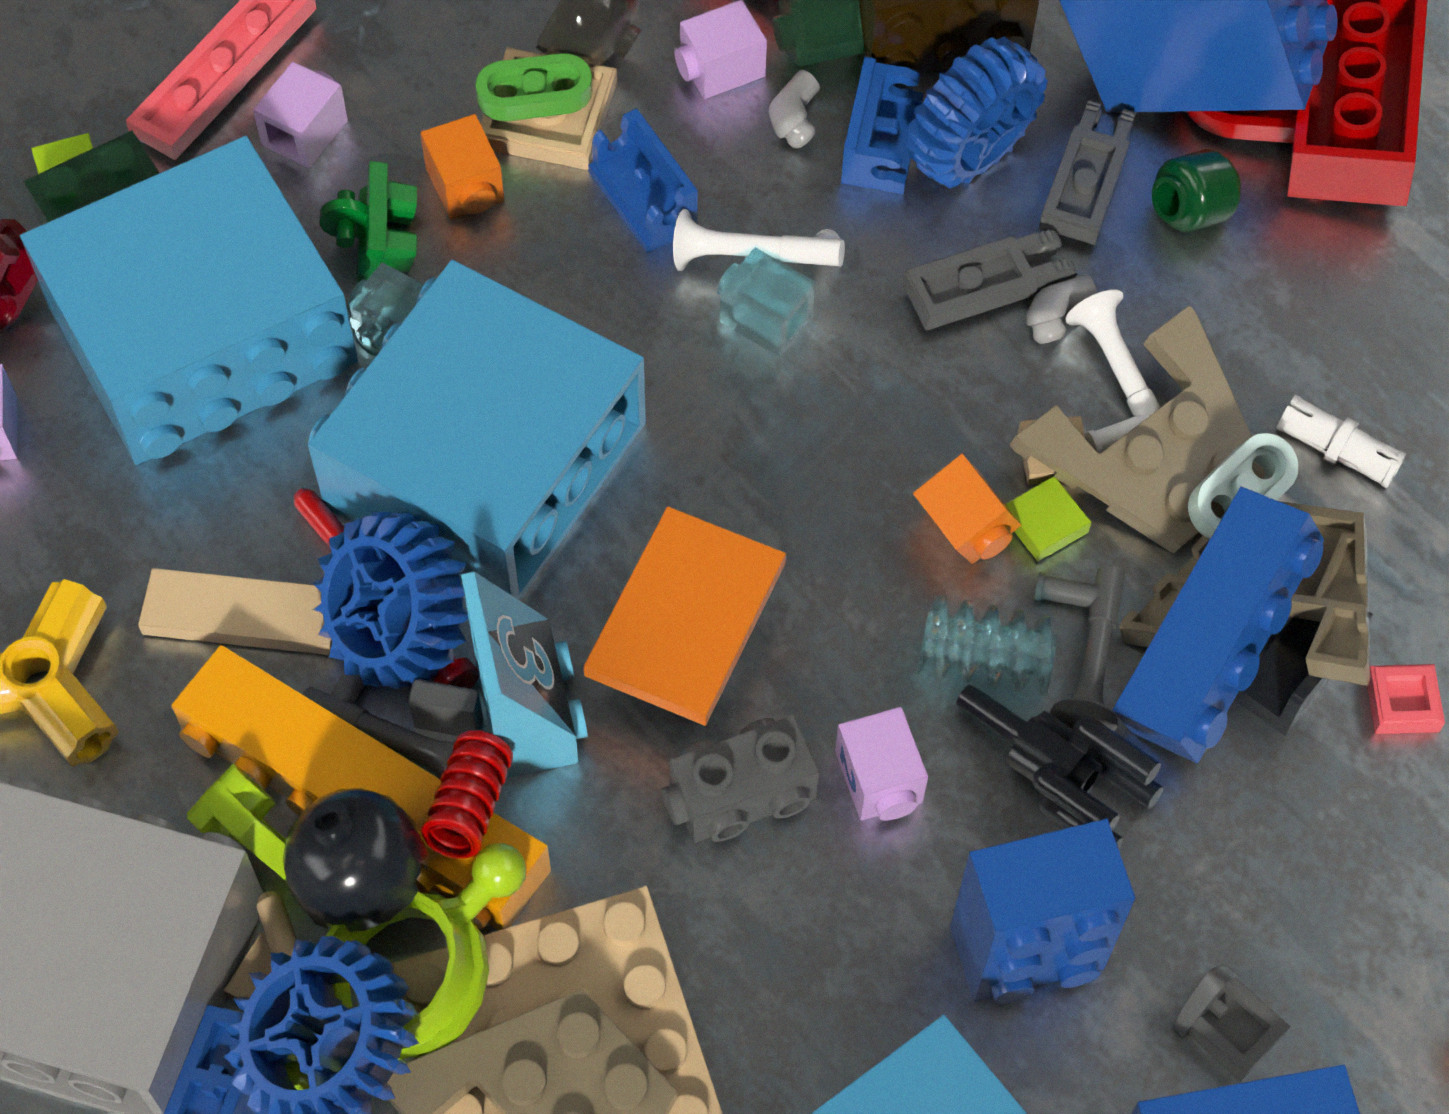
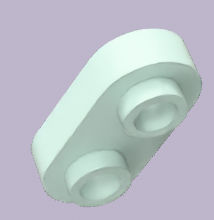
M1269 433L1257 434L1240 444L1192 491L1188 502V512L1194 527L1202 535L1211 539L1221 521L1213 513L1211 502L1219 503L1225 513L1240 486L1278 500L1294 484L1298 475V459L1290 444L1283 438ZM1252 462L1262 466L1265 472L1264 479L1254 474Z

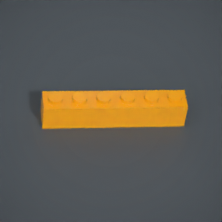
M223 645L216 649L171 704L182 729L179 736L190 748L207 758H211L214 753H217L235 764L264 790L269 786L287 797L285 803L296 815H299L301 811L317 798L338 789L364 788L391 797L415 821L421 831L423 822L428 817V809L434 801L435 791L441 784L439 778ZM494 813L489 820L488 831L483 836L481 850L489 844H508L519 850L526 863V879L520 889L509 897H493L473 919L478 929H483L486 924H489L499 931L512 926L550 873L551 866L548 845ZM426 844L430 858L427 869L422 863L421 873L415 881L419 889L418 892L427 894L430 889H433L447 899L456 898L473 879L472 862L477 854L467 859H456L444 856Z

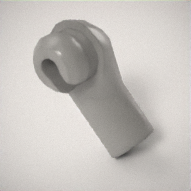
M800 70L772 100L769 107V117L775 133L779 138L785 137L792 148L803 147L813 138L816 131L813 123L806 119L808 113L805 106L819 91L820 86L816 78L804 70Z
M1089 274L1047 286L1036 294L1026 314L1027 326H1032L1033 339L1037 343L1045 344L1063 338L1066 329L1061 317L1084 299L1097 294L1095 283Z

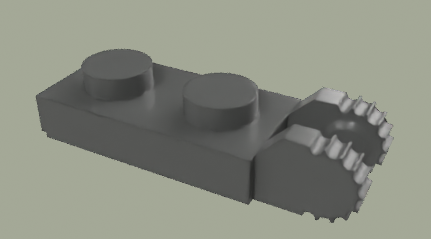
M1089 99L1079 126L1074 125L1042 211L1039 229L1046 231L1048 229L1050 231L1054 230L1057 234L1095 245L1127 156L1130 144L1128 140L1136 112L1123 109L1122 114L1117 118L1113 131L1114 136L1094 131L1100 121L1102 103Z
M1048 229L1047 231L1042 230L1040 233L1036 232L1017 239L1011 236L907 269L904 272L902 284L927 331L1035 296L1041 289L1075 278L1078 274L1073 262L1065 258L1062 260L1058 259L1056 262L1051 261L1039 266L1030 267L1041 260L1050 259L1051 256L1056 255L1057 251H1060L1062 242L1057 232Z

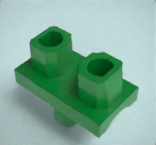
M370 161L368 165V185L360 189L358 201L355 200V193L353 191L344 189L337 193V199L331 200L321 207L319 226L325 233L336 237L337 246L350 248L354 245V238L357 237L356 282L374 285L380 269L410 272L417 252V235L412 232L387 229V222L411 225L417 206V186L388 180V163Z

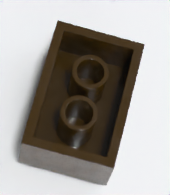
M852 0L850 36L861 66L863 65L864 57L875 58L877 63L910 68L920 75L940 70H949L955 58H963L970 47L976 44L981 46L985 40L992 37L996 40L1006 37L1011 42L1018 43L1030 52L1039 0Z

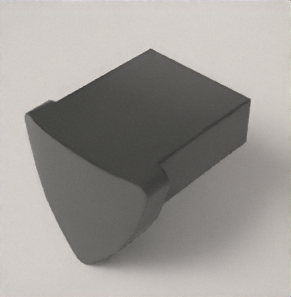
M1222 964L1211 969L1201 980L1185 1003L1173 1028L1183 1037L1188 1034L1241 1082L1281 1040L1291 1026L1238 980L1239 976L1228 966Z

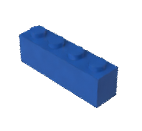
M1240 486L1112 709L1131 733L1196 764L1199 763L1207 748H1212L1219 742L1227 725V712L1239 691H1245L1252 684L1259 669V655L1271 634L1279 633L1285 626L1291 612V598L1303 577L1309 578L1316 571L1321 561L1324 538L1309 513Z

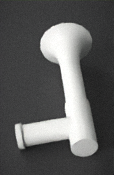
M683 209L679 213L674 230L673 257L678 271H683L692 259L705 255L780 259L781 262L841 267L845 254L844 240H841L838 233L831 229H823L815 237L792 235L778 237L720 232L698 225L691 219L689 210Z
M1118 289L1102 291L1084 299L1075 305L1065 317L1067 324L1071 326H1084L1094 335L1128 399L1127 404L1134 416L1096 431H1087L1085 439L1097 453H1102L1160 408L1152 390L1148 389L1117 325L1116 307L1123 299V292Z

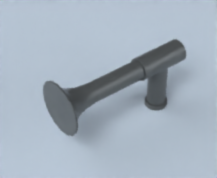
M1104 565L1099 567L1096 573L1095 584L1046 576V573L1039 572L1034 600L1041 601V599L1090 608L1087 620V638L1075 692L1070 699L1059 701L1050 710L1052 716L1072 729L1075 722L1083 716H1091L1113 731L1118 727V717L1111 709L1104 706L1102 697L1112 633L1116 628L1125 581V572L1117 566Z
M344 672L330 694L314 687H308L302 693L305 697L388 748L430 767L441 779L443 771L447 768L449 755L453 752L454 742L440 741L423 736L370 714L367 709L355 705V700L365 686L360 674L345 675Z

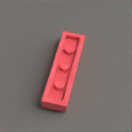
M240 0L125 120L129 134L176 160L317 9L315 0Z

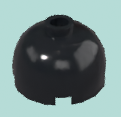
M364 788L338 789L321 796L300 812L288 831L282 862L286 880L293 897L316 925L327 929L329 928L326 923L345 925L349 932L365 931L390 921L413 901L419 891L415 881L421 873L422 863L426 869L428 868L430 857L417 824L391 797Z

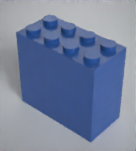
M1059 0L1107 113L1122 112L1123 109L1134 112L1305 110L1313 85L1319 84L1322 77V57L1327 42L1334 40L1338 25L1336 8L1334 5H1328L1327 0Z

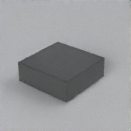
M422 679L414 680L408 702L415 728L459 736L461 733L469 730L481 731L484 719L480 696L477 690Z

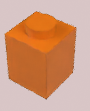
M476 114L420 132L426 170L450 220L466 214L484 212L491 206L505 201L501 166Z
M963 453L913 492V495L953 547L972 565L980 558L987 560L1003 551L1012 540L1011 534L1022 526L979 470Z

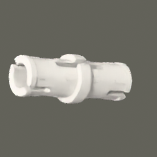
M1298 395L1292 398L1291 406L1288 405L1277 425V430L1285 432L1324 453L1325 457L1323 460L1336 465L1339 461L1380 483L1381 486L1388 488L1393 479L1392 477H1395L1407 453L1402 450L1399 451L1358 429L1359 422L1350 417L1343 421L1303 400Z

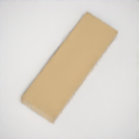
M152 568L138 623L142 635L324 655L330 654L333 643L331 638L318 635L325 623L323 614L312 610L321 603V592L314 585Z

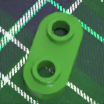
M564 53L493 62L484 67L476 78V94L480 110L486 116L498 121H515L574 113L589 103L593 91L592 73L588 64L578 56Z

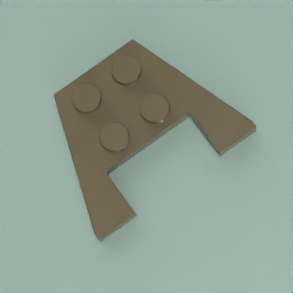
M1190 305L1150 334L1143 344L1183 390L1102 453H1097L1057 405L1018 433L1009 444L1016 453L1028 460L1032 456L1056 471L1054 477L1070 488L1075 489L1079 486L1107 504L1108 508L1106 511L1173 554L1200 534L1194 527L1188 512V502L1192 491L1240 444L1252 437L1201 322ZM1252 462L1254 474L1264 479L1265 472L1262 466ZM1212 501L1211 509L1220 518L1224 514V509L1219 503Z
M1282 502L1309 513L1324 538L1323 555L1316 571L1309 578L1303 577L1291 598L1292 607L1289 617L1321 622L1305 658L1308 673L1314 677L1368 686L1371 673L1367 528L1364 513ZM1203 535L1192 547L1193 557L1176 575L1167 573L1152 588L1154 598L1140 613L1131 610L1122 619L1119 628L1125 644L1149 647L1207 546L1209 538Z
M583 989L408 1062L407 1065L411 1073L403 1075L393 1073L387 1082L395 1096V1099H389L388 1101L400 1114H444L474 1087H478L501 1114H669L677 1100V1090Z

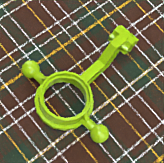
M232 764L186 813V818L203 834L207 832L218 833L241 843L287 882L282 862L287 838L264 819L276 805L275 800L242 769ZM504 843L489 844L479 851L472 862L473 879L456 898L445 899L437 894L418 892L413 901L390 921L365 931L349 932L345 925L328 924L331 929L325 937L334 936L343 942L355 940L364 945L388 924L410 917L432 919L438 923L445 934L449 961L444 982L430 1004L403 1026V1029L414 1033L415 1038L419 1042L414 1046L401 1050L399 1059L406 1063L452 1043L464 1033L482 1004L490 970L485 938L473 919L493 897H509L518 891L525 881L526 863L519 850L511 845ZM350 983L333 984L335 997L342 1000L343 1006L349 1009L353 1008ZM294 1061L285 1063L287 1074L297 1090L309 1089L308 1075L300 1072L299 1063Z

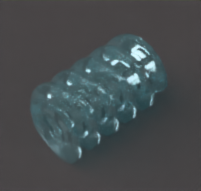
M938 595L927 615L917 674L920 673L928 658H933L936 676L945 679L952 665L956 662L960 665L962 681L964 683L970 684L978 669L984 667L988 686L991 688L997 687L1005 672H1011L1015 692L1022 693L1031 676L1037 677L1040 696L1047 697L1057 643V635L1053 634L1050 615L1040 614L1032 629L1028 630L1024 610L1015 609L1006 625H1001L998 605L990 604L980 621L975 620L971 600H963L955 615L950 616L946 596Z

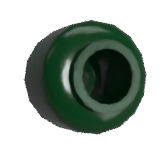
M1203 149L1167 160L1158 169L1152 187V203L1158 216L1173 229L1186 233L1227 221L1236 212L1241 198V180L1237 170L1226 156L1220 151Z

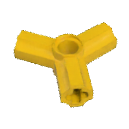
M63 579L61 582L51 583L23 638L16 640L3 653H0V714L22 711L29 715L73 767L80 763L90 764L108 751L110 743L119 732L112 720L73 675L107 608L105 601L102 597L88 590L84 585ZM49 671L42 680L32 684H25L27 679L33 674Z

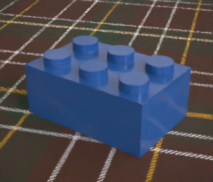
M1108 818L969 852L950 928L974 1002L994 998L996 1004H1009L1032 995L1035 991L1034 987L1059 981L1063 988L1077 987L1087 984L1101 975L1100 971L1105 969L1136 899Z

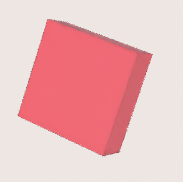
M1435 664L1370 666L1371 679L1367 690L1375 734L1439 733L1445 724Z

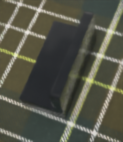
M1369 611V621H1370L1371 618H1372V616H1373V614ZM1293 617L1260 657L1259 669L1252 684L1245 691H1239L1234 699L1284 736H1286L1330 680L1310 676L1305 659L1321 623L1319 621Z

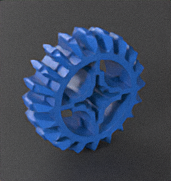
M992 37L985 40L981 46L976 44L970 47L963 58H955L952 67L945 73L939 74V80L933 88L926 90L927 97L922 104L915 108L914 114L916 118L908 126L907 132L909 136L907 137L905 147L910 151L909 157L917 163L916 167L929 179L933 178L941 185L944 184L950 189L958 186L962 181L970 183L976 175L983 174L988 168L997 164L1007 152H1012L1013 146L1018 139L1026 135L1025 130L1029 123L1037 118L1036 109L1044 102L1045 95L1043 92L1046 90L1048 80L1045 78L1046 70L1037 62L1038 59L1026 48H1023L1018 43L1011 42L1006 37L997 40Z
M374 512L371 516H364L353 522L345 523L344 532L329 538L331 553L318 558L319 564L325 572L324 577L312 583L321 592V603L312 610L323 614L325 623L318 635L331 638L333 643L329 658L344 661L345 675L360 674L363 685H372L374 687L391 686L392 689L411 687L414 680L422 679L428 681L438 675L439 669L455 662L452 649L467 642L459 628L460 624L468 620V613L463 608V597L465 596L459 577L467 564L451 559L455 541L439 537L438 524L421 521L420 515H412L408 512Z
M321 936L317 945L308 940H295L292 956L283 952L270 953L272 971L268 975L262 972L249 973L256 989L250 998L247 996L233 998L238 1008L244 1011L241 1022L224 1027L232 1038L239 1040V1045L224 1057L230 1062L231 1066L240 1069L232 1084L237 1087L240 1093L250 1096L247 1106L251 1107L255 1114H373L372 1099L374 1097L384 1101L395 1099L392 1088L387 1082L393 1073L397 1075L411 1073L407 1063L399 1059L402 1049L419 1043L414 1033L403 1029V1026L415 1018L418 1012L414 1009L413 1004L403 1000L410 987L403 978L393 973L394 967L387 958L378 953L372 954L369 947L358 941L352 940L350 942L347 940L343 942L334 936ZM350 983L357 995L360 1006L351 1009L343 1006L342 1000L334 995L333 984ZM292 1061L299 1063L300 1072L308 1075L309 1089L297 1090L287 1074L285 1063Z

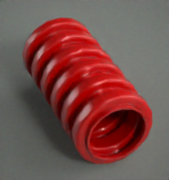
M469 730L461 733L456 738L453 752L447 760V768L441 776V784L435 791L434 801L428 809V817L421 827L423 840L434 851L451 858L467 859L475 856L481 850L483 836L488 831L489 820L495 811V803L500 798L501 787L507 778V770L513 762V752L510 746L500 737L485 731Z

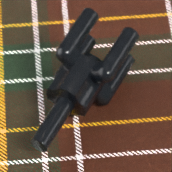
M973 684L967 685L957 698L956 705L1013 744L1007 755L1006 763L1033 781L1035 789L1042 793L1038 801L1040 811L1064 829L1108 818L1118 849H1120L1124 838L1113 831L1119 822L1120 814L1089 794L1099 777H1103L1148 809L1156 804L1163 793L1164 787L1153 780L1160 770L1161 763L1091 716L1079 718L1075 722L1073 729L1045 710L1025 721Z

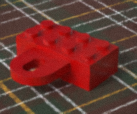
M1327 0L1328 5H1334L1336 8L1338 19L1337 32L1334 40L1327 42L1322 57V77L1319 84L1313 85L1305 110L1186 111L1190 118L1201 128L1221 137L1293 143L1287 197L1407 207L1416 163L1428 0Z

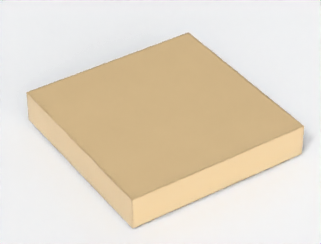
M507 47L503 60L544 56L545 54ZM587 63L592 73V97L589 103L577 112L515 121H498L484 114L480 124L493 151L588 170V164L592 163L593 137L598 130L603 128L618 81L617 68Z

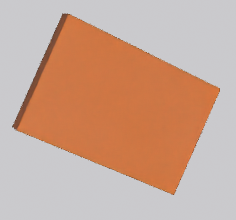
M667 506L584 664V676L706 726L786 564V553Z

